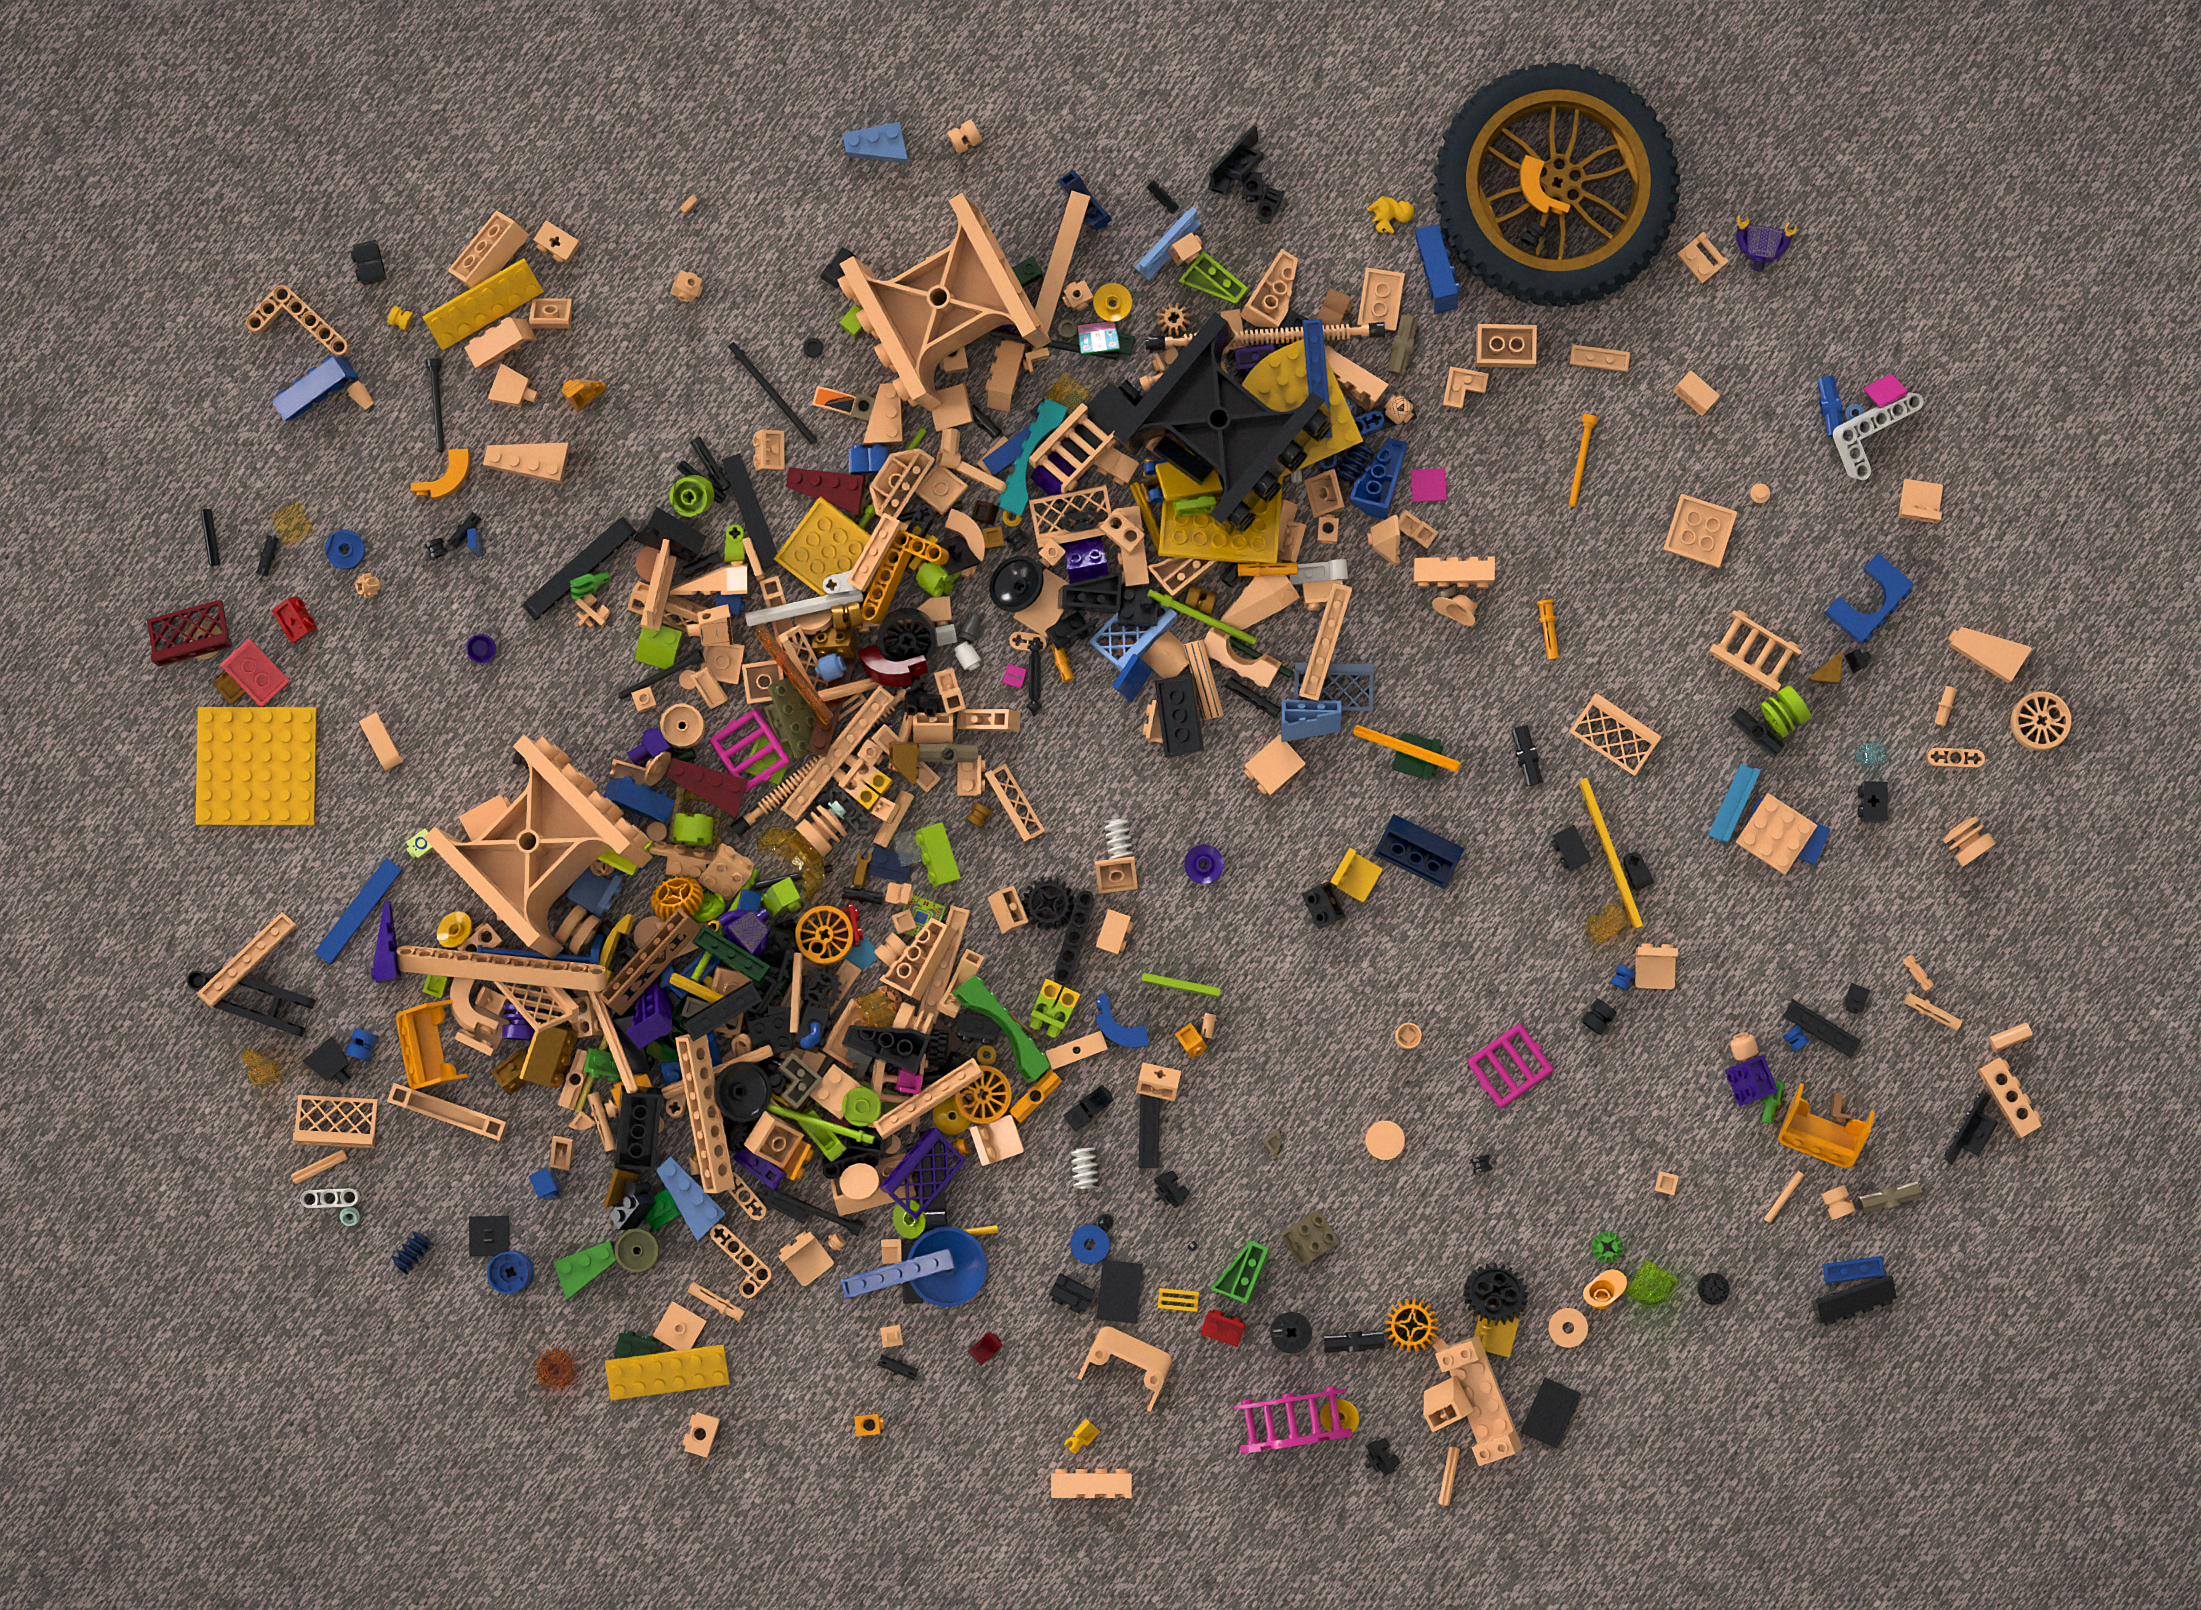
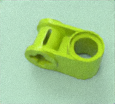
M731 525L726 531L725 562L743 561L745 563V546L742 541L745 535L742 527L739 525ZM734 529L741 533V535L737 536V539L730 535V533L734 532Z

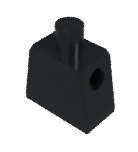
M333 1036L303 1060L306 1065L327 1082H331L336 1078L343 1086L351 1079L345 1071L351 1064L338 1041Z

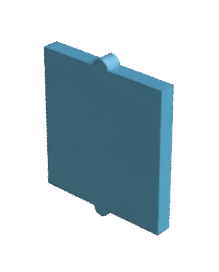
M864 934V940L860 941L861 946L853 947L843 959V961L845 959L861 970L870 967V964L878 958L874 953L876 948ZM836 948L834 949L837 954L840 953Z

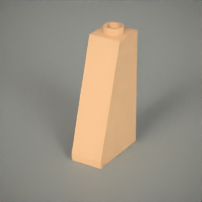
M1964 627L1959 628L1958 631L1954 629L1948 638L1951 641L1948 645L1949 647L2007 683L2013 680L2032 650L2027 645Z

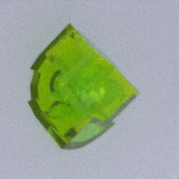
M1645 1259L1623 1293L1642 1305L1657 1306L1669 1297L1679 1280Z

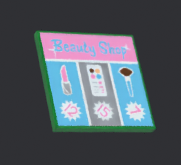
M1104 321L1077 325L1081 356L1120 351L1116 322Z

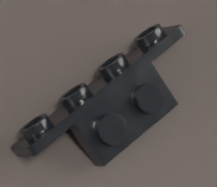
M1253 125L1246 131L1240 140L1234 143L1233 147L1211 168L1209 173L1211 185L1216 186L1225 175L1242 182L1264 159L1263 152L1252 148L1258 142L1256 126Z
M1984 1090L1976 1096L1972 1110L1964 1118L1963 1126L1956 1131L1955 1140L1945 1151L1944 1159L1951 1165H1953L1961 1149L1979 1157L1998 1124L1995 1119L1982 1113L1991 1098Z

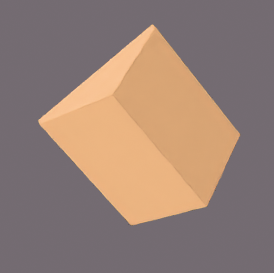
M533 298L529 317V324L532 329H571L572 299Z
M1335 469L1304 480L1314 518L1344 510V503Z
M1169 630L1160 636L1141 658L1163 679L1179 676L1189 666L1183 643Z
M1134 856L1095 861L1099 894L1138 889Z

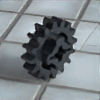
M815 967V972L808 970L809 976H802L805 980L802 983L803 990L801 994L805 995L802 1000H809L808 1005L812 1006L815 1004L816 1008L822 1005L823 1009H827V1004L834 1006L832 1001H839L836 995L837 993H842L838 989L842 983L836 981L839 976H832L833 970H829L827 973L826 967H823L821 971L818 967ZM822 975L829 977L832 982L824 981ZM814 977L813 984L808 986L810 980ZM819 983H821V985L829 986L825 987V989H822V993L820 991L813 990L819 987ZM830 990H833L832 995L827 999V994ZM809 994L817 995L819 1001L812 999Z

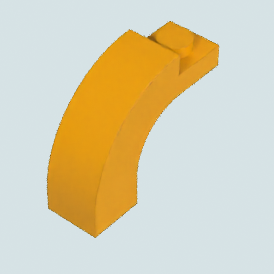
M1525 155L1521 164L1519 179L1522 192L1527 201L1544 214L1547 213L1549 207L1552 208L1551 212L1562 215L1563 212L1568 213L1569 204L1548 197L1541 189L1539 178L1545 162Z
M469 449L448 450L449 466L444 476L433 482L411 483L412 493L418 497L428 496V493H431L433 500L443 499L455 493L463 485L469 474L471 464Z

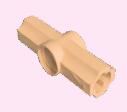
M577 1049L558 1105L574 1110L588 1074V1072H583L587 1052ZM575 1074H579L581 1077V1082L578 1085L571 1083V1077Z

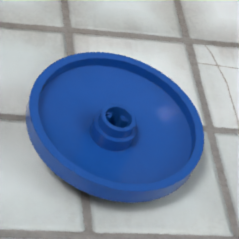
M939 1227L926 1232L914 1243L908 1255V1260L951 1248L956 1268L910 1280L911 1286L922 1299L942 1307L957 1306L975 1296L985 1280L987 1270L985 1253L979 1242L968 1232L955 1227Z

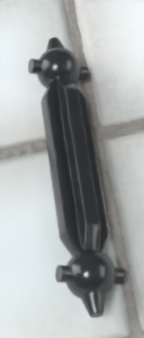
M1034 637L1031 644L1027 646V649L1031 651L1029 656V698L1031 702L1026 705V708H1029L1032 716H1036L1037 711L1042 708V704H1039L1038 700L1040 698L1041 657L1039 651L1043 649V645H1040L1037 637Z

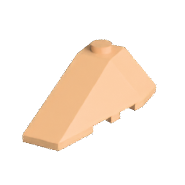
M1283 249L1280 250L1242 310L1240 317L1257 327H1279L1288 312L1298 258Z
M733 561L731 565H726L671 587L670 595L697 594V591H701L704 595H711L717 591H721V595L747 594L749 590L748 564H743V561Z

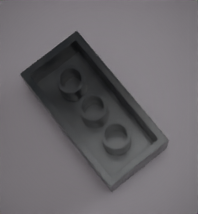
M621 1085L613 1158L614 1168L654 1171L662 1103L661 1088L638 1086V1090L635 1093L628 1094L625 1086Z

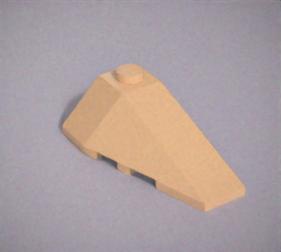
M1394 515L1372 526L1370 533H1367L1368 545L1372 544V549L1394 566H1398L1400 563L1399 556H1397L1400 554V531L1398 517Z
M1265 575L1259 578L1254 576L1252 582L1243 589L1241 596L1236 602L1232 603L1219 621L1242 631L1284 609L1300 598L1286 575Z

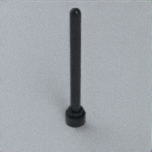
M432 358L425 361L426 368H428V372L431 374L436 448L439 453H442L444 451V437L438 375L442 363L440 358Z
M697 648L691 651L688 658L621 691L618 697L625 699L631 696L632 692L644 689L690 665L698 666L704 663L705 658L700 649Z
M772 1192L773 1198L844 1226L852 1235L858 1236L861 1231L863 1221L858 1219H851L850 1221L782 1192Z

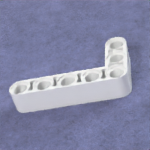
M1908 392L1907 395L1897 399L1896 402H1892L1882 408L1877 406L1834 429L1833 438L1849 477L1859 480L1869 478L1871 467L1860 440L1921 409L1923 398L1920 394ZM1911 397H1912V398H1913V403H1912V405L1910 406L1909 401H1910V399H1911ZM1894 406H1896L1895 414L1893 413ZM1878 414L1880 415L1879 422L1876 421V417ZM1861 423H1863V429H1862V430H1860V424H1861ZM1846 431L1847 437L1844 439L1843 434ZM1853 449V450H1854V454H1853V456L1851 457V456H1850V451ZM1860 466L1861 472H1860V474L1858 475V474H1857V469H1858V467Z

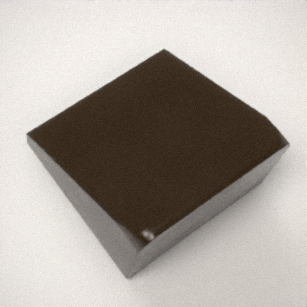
M977 500L971 519L994 525L999 507L993 503Z

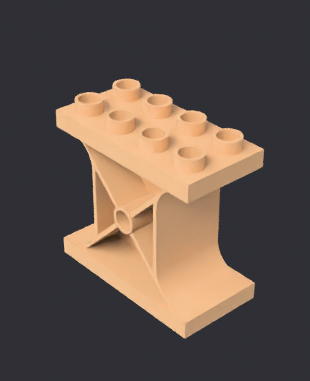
M963 193L949 200L958 219V231L952 244L901 275L888 281H878L872 270L854 256L840 263L845 275L838 279L839 285L849 300L853 298L858 306L862 305L863 309L857 312L856 316L867 334L871 332L876 340H881L882 343L875 346L874 349L886 368L889 366L893 373L898 372L900 377L892 381L897 393L904 402L908 401L912 407L919 404L928 411L943 404L934 385V373L939 362L1001 325L1010 324L1017 326L1022 337L1037 349L1051 342L980 208Z
M523 735L513 747L525 758L529 767L530 778L525 791L479 838L472 842L462 843L437 827H434L424 839L528 947L554 959L564 948L551 935L547 917L550 907L599 856L605 853L617 852L620 856L640 868H643L653 857L644 849L650 842V839L637 826L631 825L621 817L624 814L621 809L608 797L604 798L595 790L597 785L584 772L578 771L569 763L571 759L556 744L552 745L544 736L535 742Z

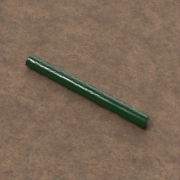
M1230 636L1232 647L1254 659L1263 655ZM1283 665L1277 671L1288 678H1291L1294 673Z

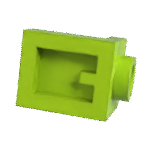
M428 974L422 992L441 999L450 976Z

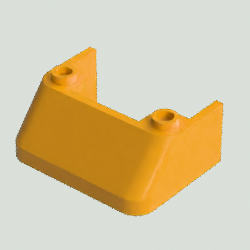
M453 1000L425 1003L401 1011L396 1016L407 1081L413 1090L467 1078V1073L456 1075L455 1067L451 1063L444 1062L437 1026L445 1018L443 1006L452 1004Z
M1800 1083L1783 1121L1778 1136L1779 1142L1786 1147L1842 1168L1852 1167L1870 1134L1875 1111L1871 1110L1865 1122L1852 1119L1845 1126L1808 1113L1810 1104L1801 1098L1804 1084Z

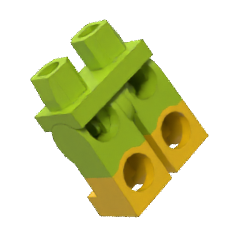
M1045 979L1031 1013L1032 1018L1029 1027L1039 1031L1043 1021L1050 1024L1046 1034L1056 1038L1061 1029L1064 1030L1081 994L1064 987L1057 1004H1055L1063 986Z

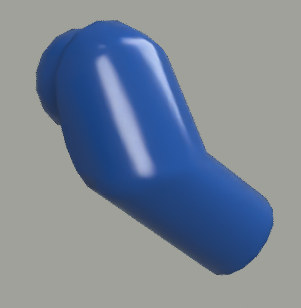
M814 1022L810 1024L811 1033L800 1041L803 1049H811L820 1042V1023Z

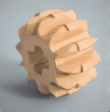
M1168 303V310L1165 307L1161 308L1163 313H1158L1157 317L1162 320H1159L1157 324L1159 326L1164 325L1161 328L1162 332L1169 329V336L1172 335V331H1175L1176 336H1179V329L1182 332L1186 331L1184 325H1190V321L1186 320L1190 317V314L1184 313L1186 311L1185 306L1179 310V303L1175 304V308H1172V304ZM1172 315H1175V318L1178 317L1176 323H1172V320L1171 322L1169 321Z

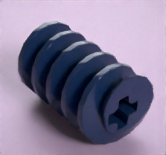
M1362 442L1352 446L1353 451H1347L1349 457L1343 458L1345 464L1340 463L1338 466L1340 470H1335L1336 475L1351 484V481L1356 482L1355 474L1362 475L1359 468H1366L1363 462L1371 461L1368 458V454L1375 455L1371 448Z
M412 1232L415 1237L414 1239L407 1237L409 1245L401 1244L404 1251L396 1250L399 1257L391 1256L394 1261L393 1263L407 1275H409L407 1269H414L412 1262L415 1264L419 1263L417 1256L424 1257L422 1250L429 1252L430 1249L427 1244L434 1246V1243L420 1232Z

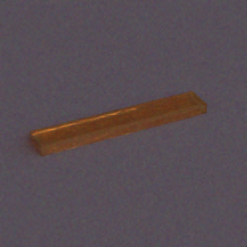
M763 623L757 626L755 636L822 722L828 725L833 720V713Z

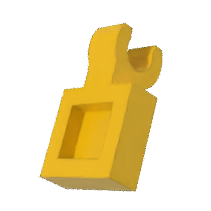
M1085 1419L1073 1432L1075 1437L1068 1438L1064 1445L1072 1453L1076 1454L1083 1444L1088 1446L1100 1431L1090 1421Z

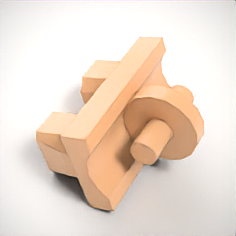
M592 594L575 601L586 612L585 615L581 611L576 614L581 619L578 622L580 627L587 624L591 628L594 625L590 620L591 617L604 627L607 624L606 620L611 614V611L604 605L597 612L591 609L598 601Z

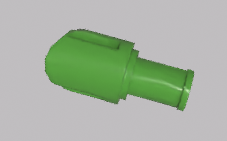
M602 571L594 576L586 574L571 580L572 598L579 599L595 592L598 586L609 583L610 579H607L610 578L609 573Z
M1777 1080L1774 1081L1778 1092L1762 1098L1765 1107L1761 1122L1774 1124L1776 1108L1782 1104L1785 1083Z

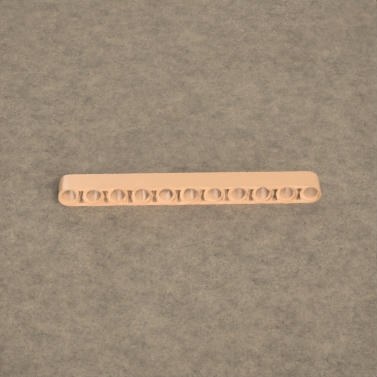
M401 946L397 949L398 968L403 972L588 991H602L607 988L606 968L602 965L417 946Z

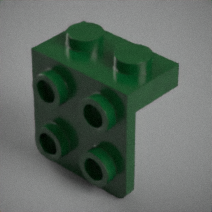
M1402 733L1400 737L1401 741L1440 755L1442 754L1444 746L1440 745L1441 740L1435 738L1430 740L1409 733ZM1396 751L1392 765L1394 771L1425 780H1430L1431 776L1435 777L1438 765Z

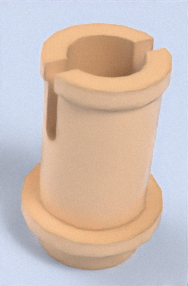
M1205 1013L1202 1016L1204 1020L1200 1036L1213 1038L1215 1021L1218 1019H1216L1214 1014Z

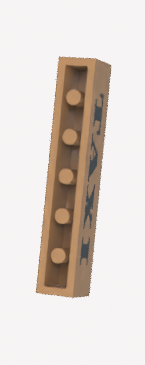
M678 907L598 996L610 1008L622 1016L702 927Z

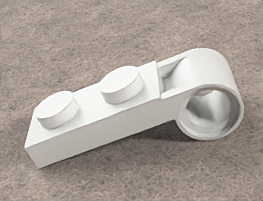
M1337 559L1329 562L1298 564V575H1289V580L1292 585L1339 579L1345 581L1348 580L1346 559Z

